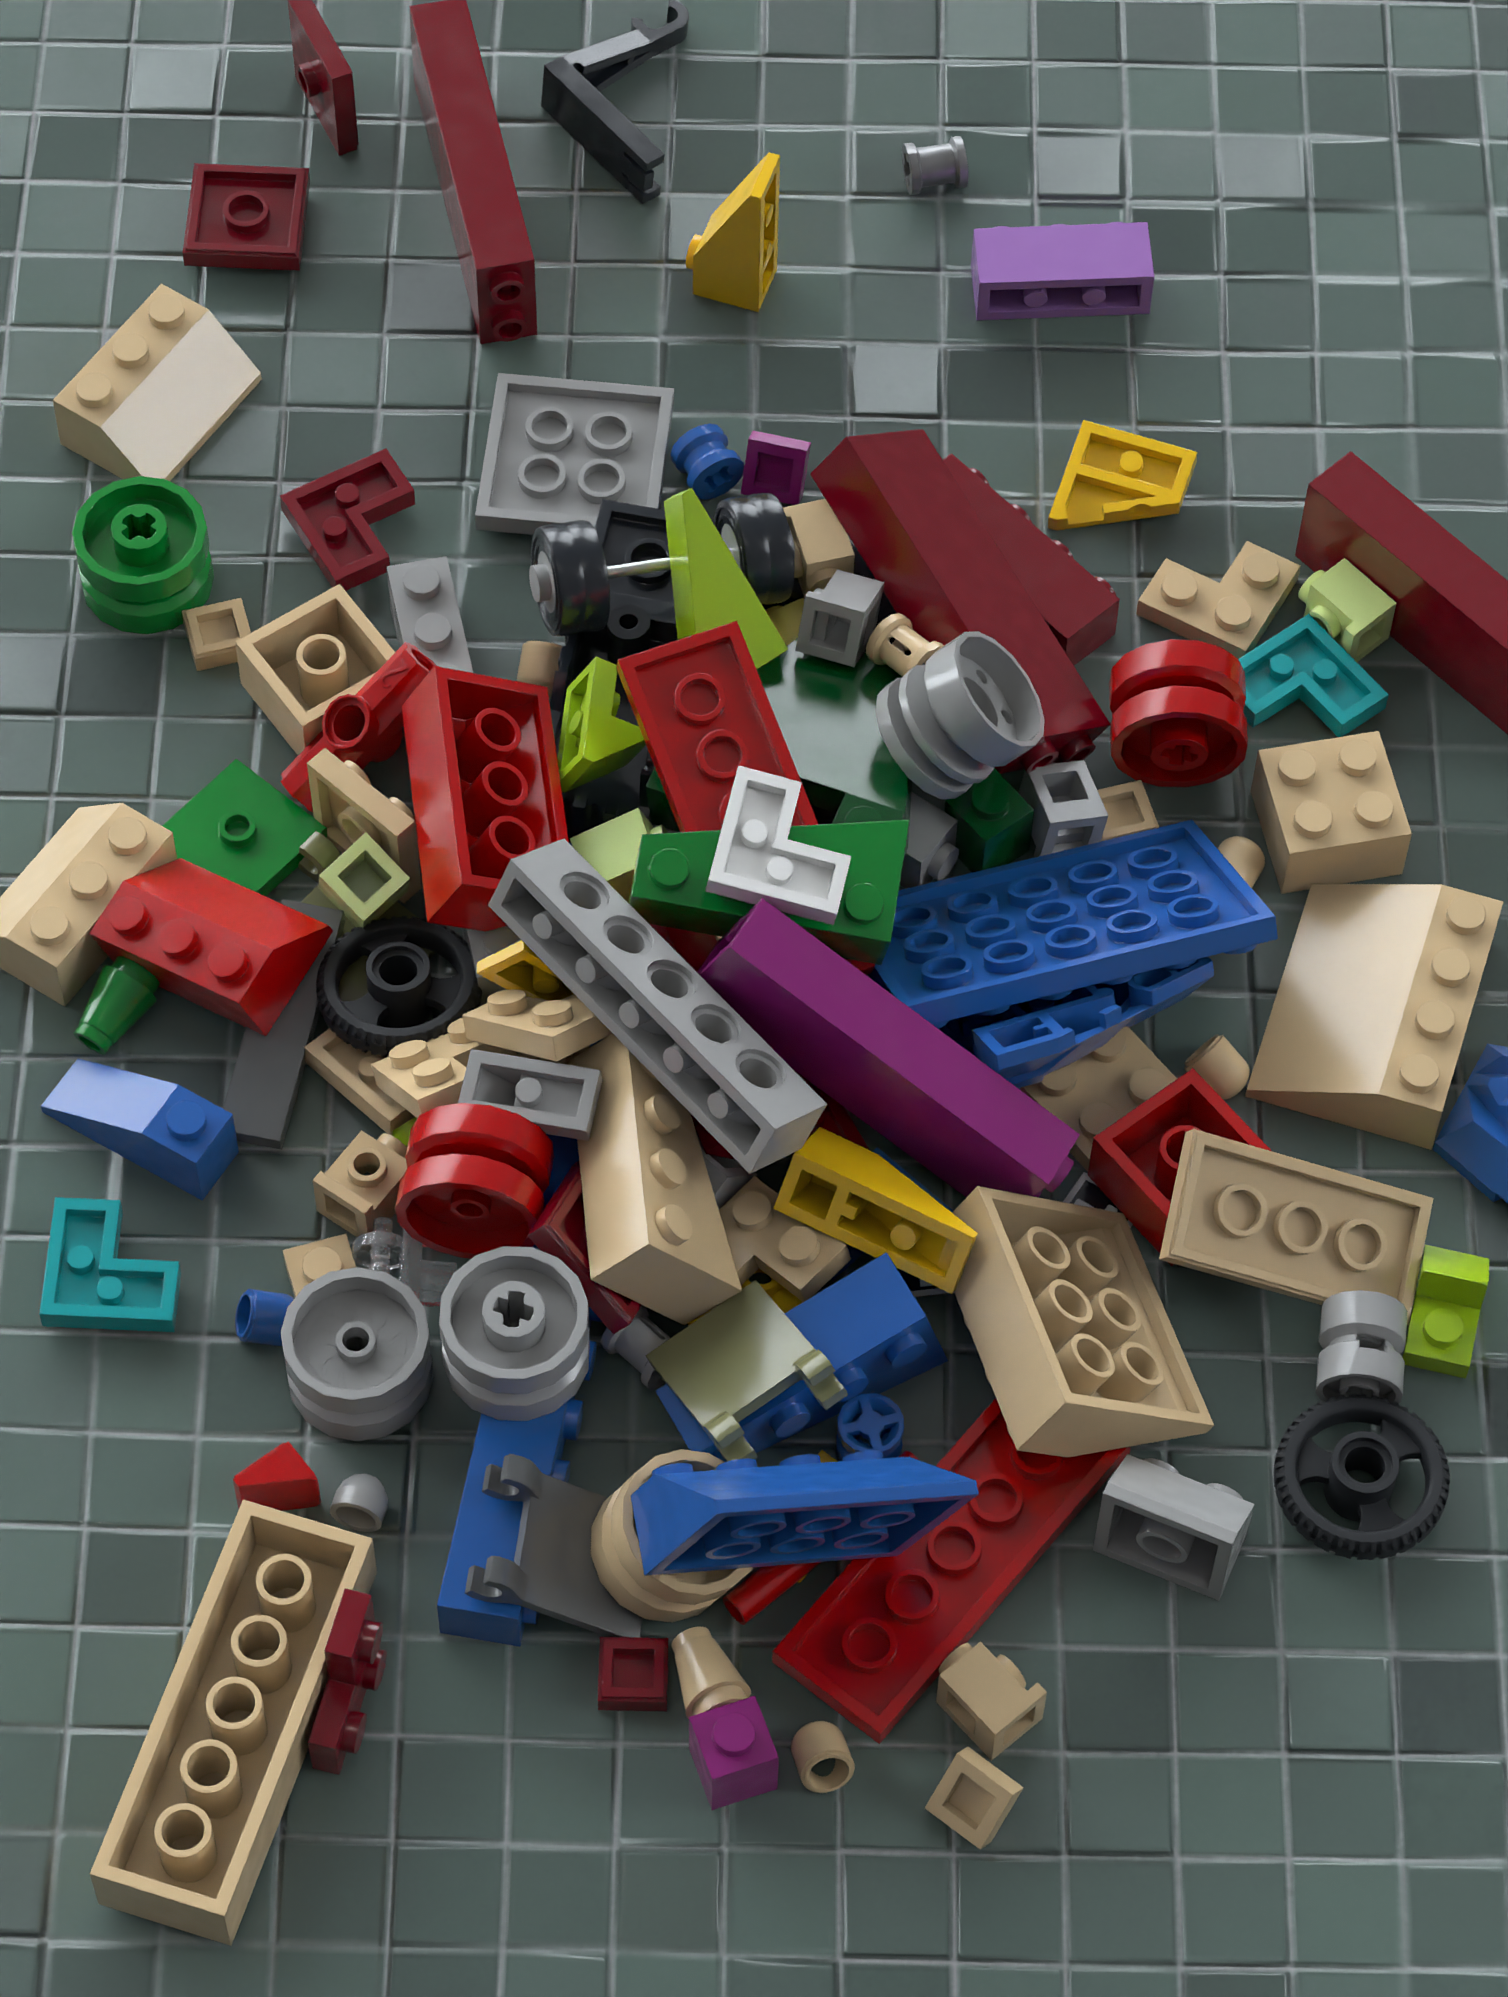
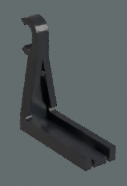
M669 0L667 23L669 24L661 28H649L643 23V19L632 18L631 32L563 55L544 65L541 107L642 204L660 195L661 186L653 180L654 170L652 168L664 163L665 154L600 92L650 58L685 40L688 31L689 12L683 4L676 0Z

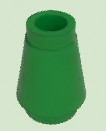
M117 956L111 966L104 965L79 1021V1026L73 1035L86 1047L99 1054L106 1055L110 1047L157 1002L154 993L160 986V982L152 973L138 963L126 957Z

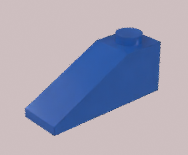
M79 1058L41 1105L44 1114L202 1201L239 1153L232 1113L179 1084Z

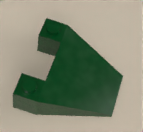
M797 638L787 645L788 650L758 668V675L810 804L836 813L832 824L909 820L912 780L906 776L891 756L880 734L875 713L877 695L886 685L897 678H902V676L886 664H875L868 658L866 653H863L855 667L795 651ZM654 767L645 786L652 824L663 825L667 829L680 832ZM908 827V834H907V840H906V847H905L904 857H905V854H906L907 849H908L909 827Z

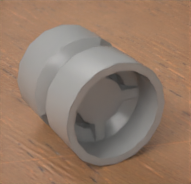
M1363 1290L1344 1291L1330 1296L1322 1303L1319 1343L1323 1350L1319 1353L1316 1378V1394L1321 1401L1325 1402L1328 1398L1339 1395L1349 1397V1394H1366V1397L1370 1398L1372 1395L1386 1398L1392 1404L1394 1401L1397 1403L1401 1402L1405 1361L1401 1353L1404 1352L1406 1345L1408 1312L1403 1303L1392 1296Z

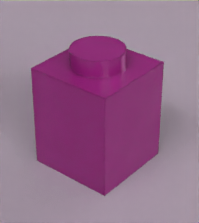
M756 1696L689 1717V1750L711 1810L777 1789L779 1757Z

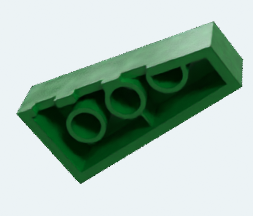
M910 819L791 826L788 840L849 855L851 860L834 925L786 912L782 913L842 958L881 965L891 943ZM721 830L642 834L636 857L629 904L649 924L722 937L755 905L705 891Z

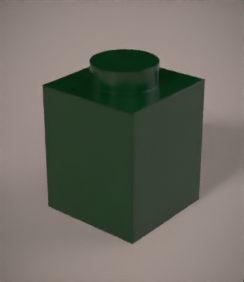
M995 768L986 779L980 783H973L965 793L955 799H946L945 813L958 820L955 847L959 849L958 858L972 873L1010 864L1029 851L1034 809Z

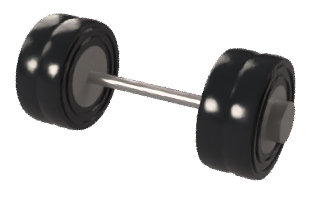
M758 493L747 497H731L720 501L716 508L714 525L761 604L781 603L789 599L794 585L795 546L785 512L777 497L771 493ZM585 520L541 526L535 530L532 538L531 566L529 570L530 587L533 598L538 604L543 622L552 636L563 637L604 629L608 623L610 613L609 579L671 569L669 557L607 566L598 534L594 526Z

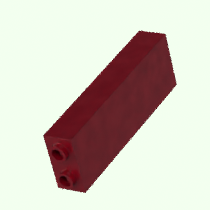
M443 0L409 6L414 84L480 344L498 341L509 342L521 337L537 335L535 260L467 1Z
M923 429L846 436L810 475L875 579L884 582L883 591L895 611L909 618L913 625L912 629L929 642L937 641L945 646L964 632L977 631L995 639L1014 656L1028 675L1040 699L1045 719L1043 737L1034 747L1007 765L994 768L1000 774L1023 769L1028 774L1036 770V767H1044L1052 762L1079 761L1088 757L1096 748L1093 741L1111 724Z
M1350 451L1308 484L1295 556L1314 572L1319 570L1326 572L1342 559L1348 560L1396 602L1390 636L1508 735V580Z

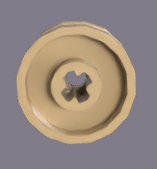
M684 1449L657 1455L641 1467L602 1503L591 1527V1557L600 1582L619 1605L644 1619L673 1623L697 1616L753 1569V1567L644 1576L631 1495L652 1477L653 1470L661 1466L689 1463L693 1465V1471L696 1472L716 1470L718 1465L724 1463V1461L710 1453Z

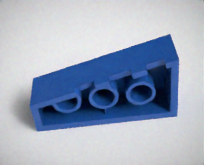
M887 1252L785 1313L810 1344L827 1357L835 1369L834 1376L845 1387L848 1395L825 1410L813 1396L804 1381L800 1380L741 1420L738 1424L745 1433L743 1436L758 1453L839 1414L845 1403L862 1393L880 1394L948 1361L925 1313ZM666 1384L656 1390L657 1395L689 1450L710 1453L726 1462L706 1432Z

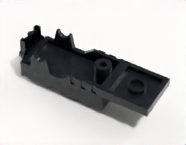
M602 499L595 530L600 539L607 566L669 557L664 509ZM671 569L609 579L610 613L606 627L595 632L565 636V646L561 648L558 659V671H555L550 701L557 757L567 687L595 657L617 665L618 659L678 640ZM617 672L615 692L620 694V705L615 717L639 726ZM647 746L624 767L570 791L562 792L569 843H571L570 838L636 808H639L652 824L645 786L655 766Z

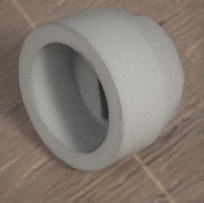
M354 1474L342 1481L336 1490L330 1507L331 1516L340 1524L357 1531H377L382 1526L388 1508V1497L384 1486L378 1478L369 1474Z

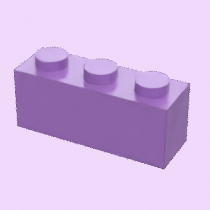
M1111 222L1108 224H1054L1051 226L1030 227L997 226L974 229L971 274L976 320L1150 314L1154 269L1148 223Z

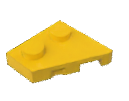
M1083 420L1048 517V528L1057 531L1179 514L1196 465L1197 452Z

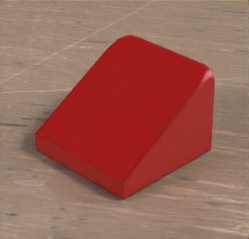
M289 1441L283 1442L233 1478L238 1508H240L243 1499L280 1511L310 1508L321 1503L319 1484L315 1473Z

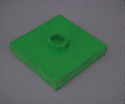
M235 759L162 825L173 832L177 859L182 858L263 896H267L299 866V862L305 857L299 853V847L315 831L327 838L326 826L319 823L313 816L238 759Z

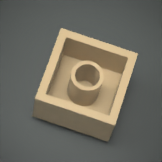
M340 584L235 641L242 686L297 755L322 731L323 716L330 703L342 695H356L395 653Z
M1379 731L1258 750L1251 794L1281 894L1309 890L1311 884H1345L1403 873L1412 833Z

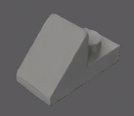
M471 1049L458 1103L498 1107L523 1116L538 1125L545 1134L589 1141L603 1078L601 1071L597 1069Z

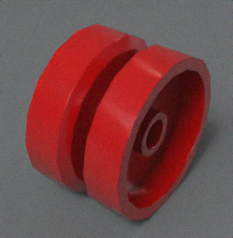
M1177 639L1145 644L1124 654L1112 667L1109 681L1110 710L1113 714L1110 727L1111 757L1117 768L1134 780H1141L1144 783L1158 787L1196 786L1211 783L1231 774L1245 760L1248 747L1247 719L1243 713L1246 701L1245 672L1238 658L1216 645L1199 640Z
M458 1103L437 1106L419 1115L410 1131L405 1156L407 1170L401 1178L395 1205L397 1220L400 1226L413 1239L429 1248L460 1258L472 1259L475 1255L502 1246L533 1247L534 1243L527 1235L545 1209L543 1193L549 1186L554 1161L553 1144L545 1132L538 1125L523 1116L491 1105Z

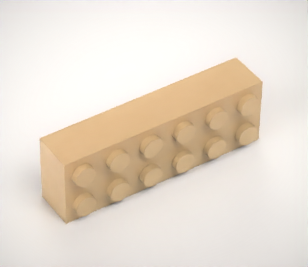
M243 1499L91 1869L90 1877L98 1904L232 1946L309 1748L308 1741L329 1679L324 1650L344 1589L369 1594L376 1577L377 1567L373 1538Z

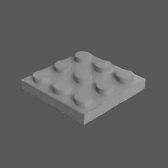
M498 373L475 512L476 530L533 535L535 530L541 526L564 524L577 520L589 521L595 528L602 499L660 509L674 408V388Z

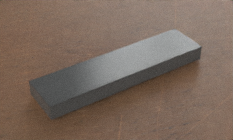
M282 899L281 904L329 925L333 933L268 1035L263 1036L248 1027L245 1028L223 1106L224 1110L233 1114L237 1141L281 1150L306 1065L304 1047L312 1042L320 1015L316 994L317 972L322 959H325L324 955L326 952L331 951L329 948L332 944H336V940L341 938L346 921L343 910Z

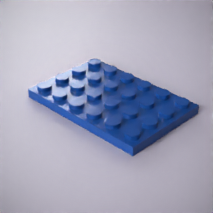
M1191 819L899 890L891 943L882 964H875L872 973L868 975L873 981L939 1029L945 1026L949 1020L973 1014L996 1015L1005 1012L1011 1005L1038 998L1042 1000L1061 999L1071 994L1074 989L1098 983L1106 985L1121 984L1131 980L1135 974L1159 968L1182 969L1192 965L1196 959L1220 953L1242 954L1256 948L1257 944L1278 939L1276 916Z

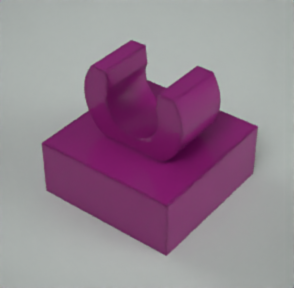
M753 430L748 439L740 494L771 493L777 497L779 502L792 505L799 504L804 493L811 442Z

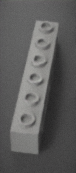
M564 838L510 860L488 906L749 1174L802 1149L827 1103Z

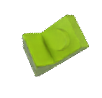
M595 657L567 687L557 757L561 789L564 793L624 767L646 746L639 726L615 717L620 705V694L615 692L617 665L599 657Z
M1425 1244L1406 1335V1345L1402 1355L1405 1365L1466 1379L1470 1368L1480 1310L1489 1282V1258Z

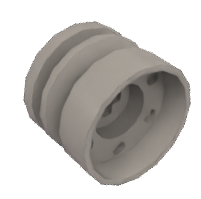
M979 631L962 633L937 650L926 661V665L914 666L902 678H897L886 685L877 695L875 713L879 731L891 756L909 779L924 792L940 799L957 798L965 793L973 783H980L986 779L994 767L1005 766L1034 747L1044 734L1045 719L1040 699L1028 675L1010 652L995 639Z

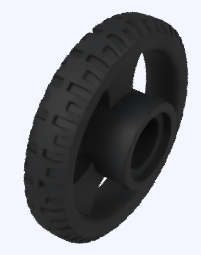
M391 916V919L383 917L380 920H372L370 924L363 928L354 927L351 929V932H346L341 938L337 939L336 944H332L329 948L331 951L326 952L324 955L325 959H322L317 972L316 994L318 1006L324 1021L331 1031L335 1032L336 1036L346 1044H351L353 1048L360 1049L365 1053L371 1051V1055H381L382 1057H387L390 1050L401 1043L412 1040L428 1042L432 1038L436 1039L442 1034H447V1028L452 1022L463 1018V1014L480 1007L482 1000V990L478 987L468 943L459 934H456L455 931L447 929L445 925L428 923L427 919H418L414 916L411 918H407V916ZM422 948L431 950L444 957L453 965L458 974L449 978L431 977L430 960ZM363 955L368 956L366 962L368 993L357 1000L341 1001L339 984L343 974L357 959ZM433 1007L443 1012L433 1020L424 1023L431 1015Z
M1349 1394V1397L1344 1395L1331 1397L1324 1402L1322 1400L1309 1407L1307 1411H1303L1284 1433L1274 1462L1273 1476L1276 1496L1280 1507L1283 1508L1284 1515L1291 1525L1296 1526V1530L1308 1541L1312 1540L1315 1546L1328 1553L1333 1551L1335 1555L1351 1559V1557H1357V1560H1374L1376 1557L1384 1559L1396 1556L1397 1553L1401 1554L1413 1548L1416 1543H1420L1438 1523L1447 1502L1450 1484L1448 1460L1444 1449L1439 1444V1439L1430 1427H1426V1422L1414 1412L1412 1414L1408 1412V1408L1399 1405L1395 1401L1392 1404L1386 1398H1380L1372 1395L1370 1398L1366 1397V1394ZM1361 1422L1381 1427V1435L1367 1431L1346 1435L1337 1443L1333 1453L1321 1449L1312 1440L1322 1430L1342 1423ZM1407 1459H1419L1425 1476L1424 1497L1416 1511L1405 1520L1396 1515L1388 1504L1397 1479L1400 1462ZM1363 1470L1370 1473L1376 1481L1373 1483H1360L1353 1480L1347 1472ZM1309 1482L1324 1483V1495L1329 1506L1334 1512L1345 1519L1360 1521L1357 1531L1343 1528L1325 1519L1310 1505L1300 1486Z

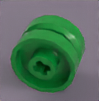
M137 476L113 481L91 494L78 510L72 536L85 602L100 621L122 632L153 634L172 630L183 624V610L201 607L209 599L214 573L209 552L207 525L202 506L187 489L166 479Z

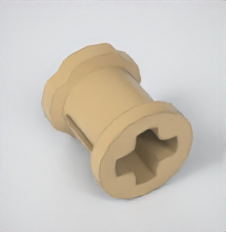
M895 613L883 619L874 629L866 645V655L875 664H886L903 677L914 666L926 664V661L944 645L937 641H927L912 629L913 625L909 618L903 614ZM890 638H895L894 642L891 644ZM906 651L911 652V654H910L909 656L906 655V654H904V653H905Z

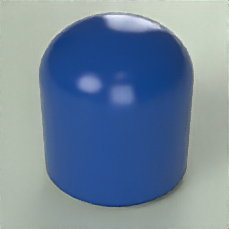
M248 1289L240 1297L236 1310L235 1329L239 1339L243 1342L283 1346L281 1329L287 1308L294 1298L284 1293Z

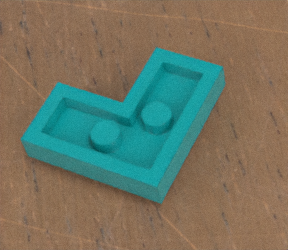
M1310 614L1238 659L1245 672L1246 701L1243 713L1247 723L1252 728L1300 698L1337 737H1343L1384 710L1387 705L1389 694Z
M55 1197L39 1313L42 1326L175 1332L181 1282L179 1261L117 1258L123 1217L121 1200Z

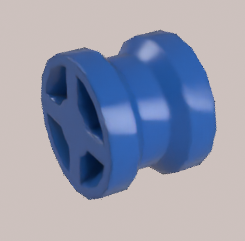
M716 424L699 425L689 430L677 440L670 453L671 461L677 470L688 475L687 485L689 489L692 488L698 499L707 500L725 494L739 482L744 472V462L734 450L727 449L728 438L724 431Z
M862 1393L845 1403L837 1418L836 1451L840 1461L849 1454L864 1450L882 1451L883 1458L898 1457L902 1453V1437L904 1435V1416L898 1405L890 1398L877 1393ZM862 1436L863 1438L869 1439L870 1446L867 1443L862 1442L859 1438Z

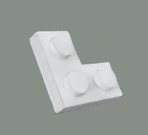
M738 765L705 891L755 905L763 898L779 911L834 925L851 856L788 840L802 782Z

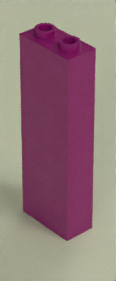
M762 898L717 941L698 969L697 973L793 1070L966 1198L977 1186L1039 1197L1044 1188L1050 1193L1053 1192L1070 1172L1074 1161L1067 1155L1078 1139L1079 1133Z

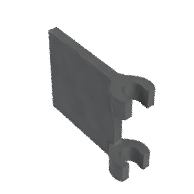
M508 1454L504 1456L502 1468L494 1464L486 1466L482 1488L484 1494L501 1500L523 1502L514 1562L503 1557L491 1556L487 1558L486 1569L476 1565L469 1568L465 1594L486 1602L516 1604L606 1637L640 1638L642 1617L618 1604L600 1582L591 1557V1527L602 1503L607 1497L545 1475L534 1462L519 1455Z

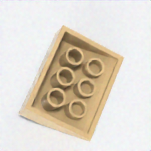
M1311 884L1245 1097L1432 1150L1503 901L1442 884Z
M977 1186L952 1212L978 1233L954 1293L964 1315V1322L971 1333L985 1368L986 1377L992 1386L1006 1421L1008 1433L1013 1439L1017 1450L1073 1457L1204 1434L1214 1426L1123 1213Z

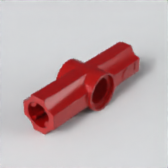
M405 642L356 695L346 694L332 701L324 713L322 731L281 773L283 779L280 782L289 794L303 804L307 810L313 812L307 762L324 748L329 750L343 763L347 760L352 761L362 770L369 762L378 763L386 761L394 755L400 746L403 736L402 727L404 723L401 706L430 670L437 666L434 661L424 655L416 646Z

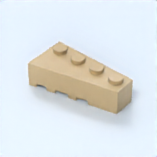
M612 1033L570 1060V1065L600 1070L603 1078L589 1141L577 1139L590 1279L682 1325H686L741 1292L742 1288L691 1113Z

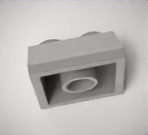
M1127 1454L1108 1481L1103 1492L1093 1551L1219 1601L1247 1536L1255 1504L1243 1500L1238 1492L1228 1486L1218 1483L1205 1485L1182 1476L1172 1465L1154 1458L1142 1460Z

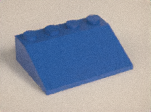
M864 1450L849 1454L839 1462L821 1463L819 1455L804 1454L787 1458L781 1461L779 1466L758 1467L757 1461L749 1458L724 1462L718 1465L716 1470L694 1472L693 1465L689 1463L669 1464L653 1470L652 1477L631 1495V1502L644 1576L898 1556L975 1498L979 1492L976 1480L911 1457L883 1458L882 1451Z

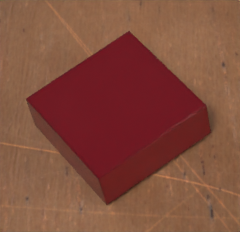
M600 1637L598 1710L667 1712L669 1638Z

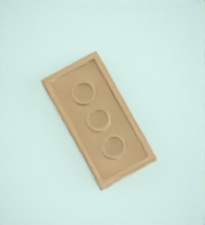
M1193 1129L1185 1132L1159 1260L1322 1305L1330 1296L1344 1291L1363 1290L1379 1292L1392 1296L1404 1304L1408 1311L1407 1325H1409L1434 1198Z

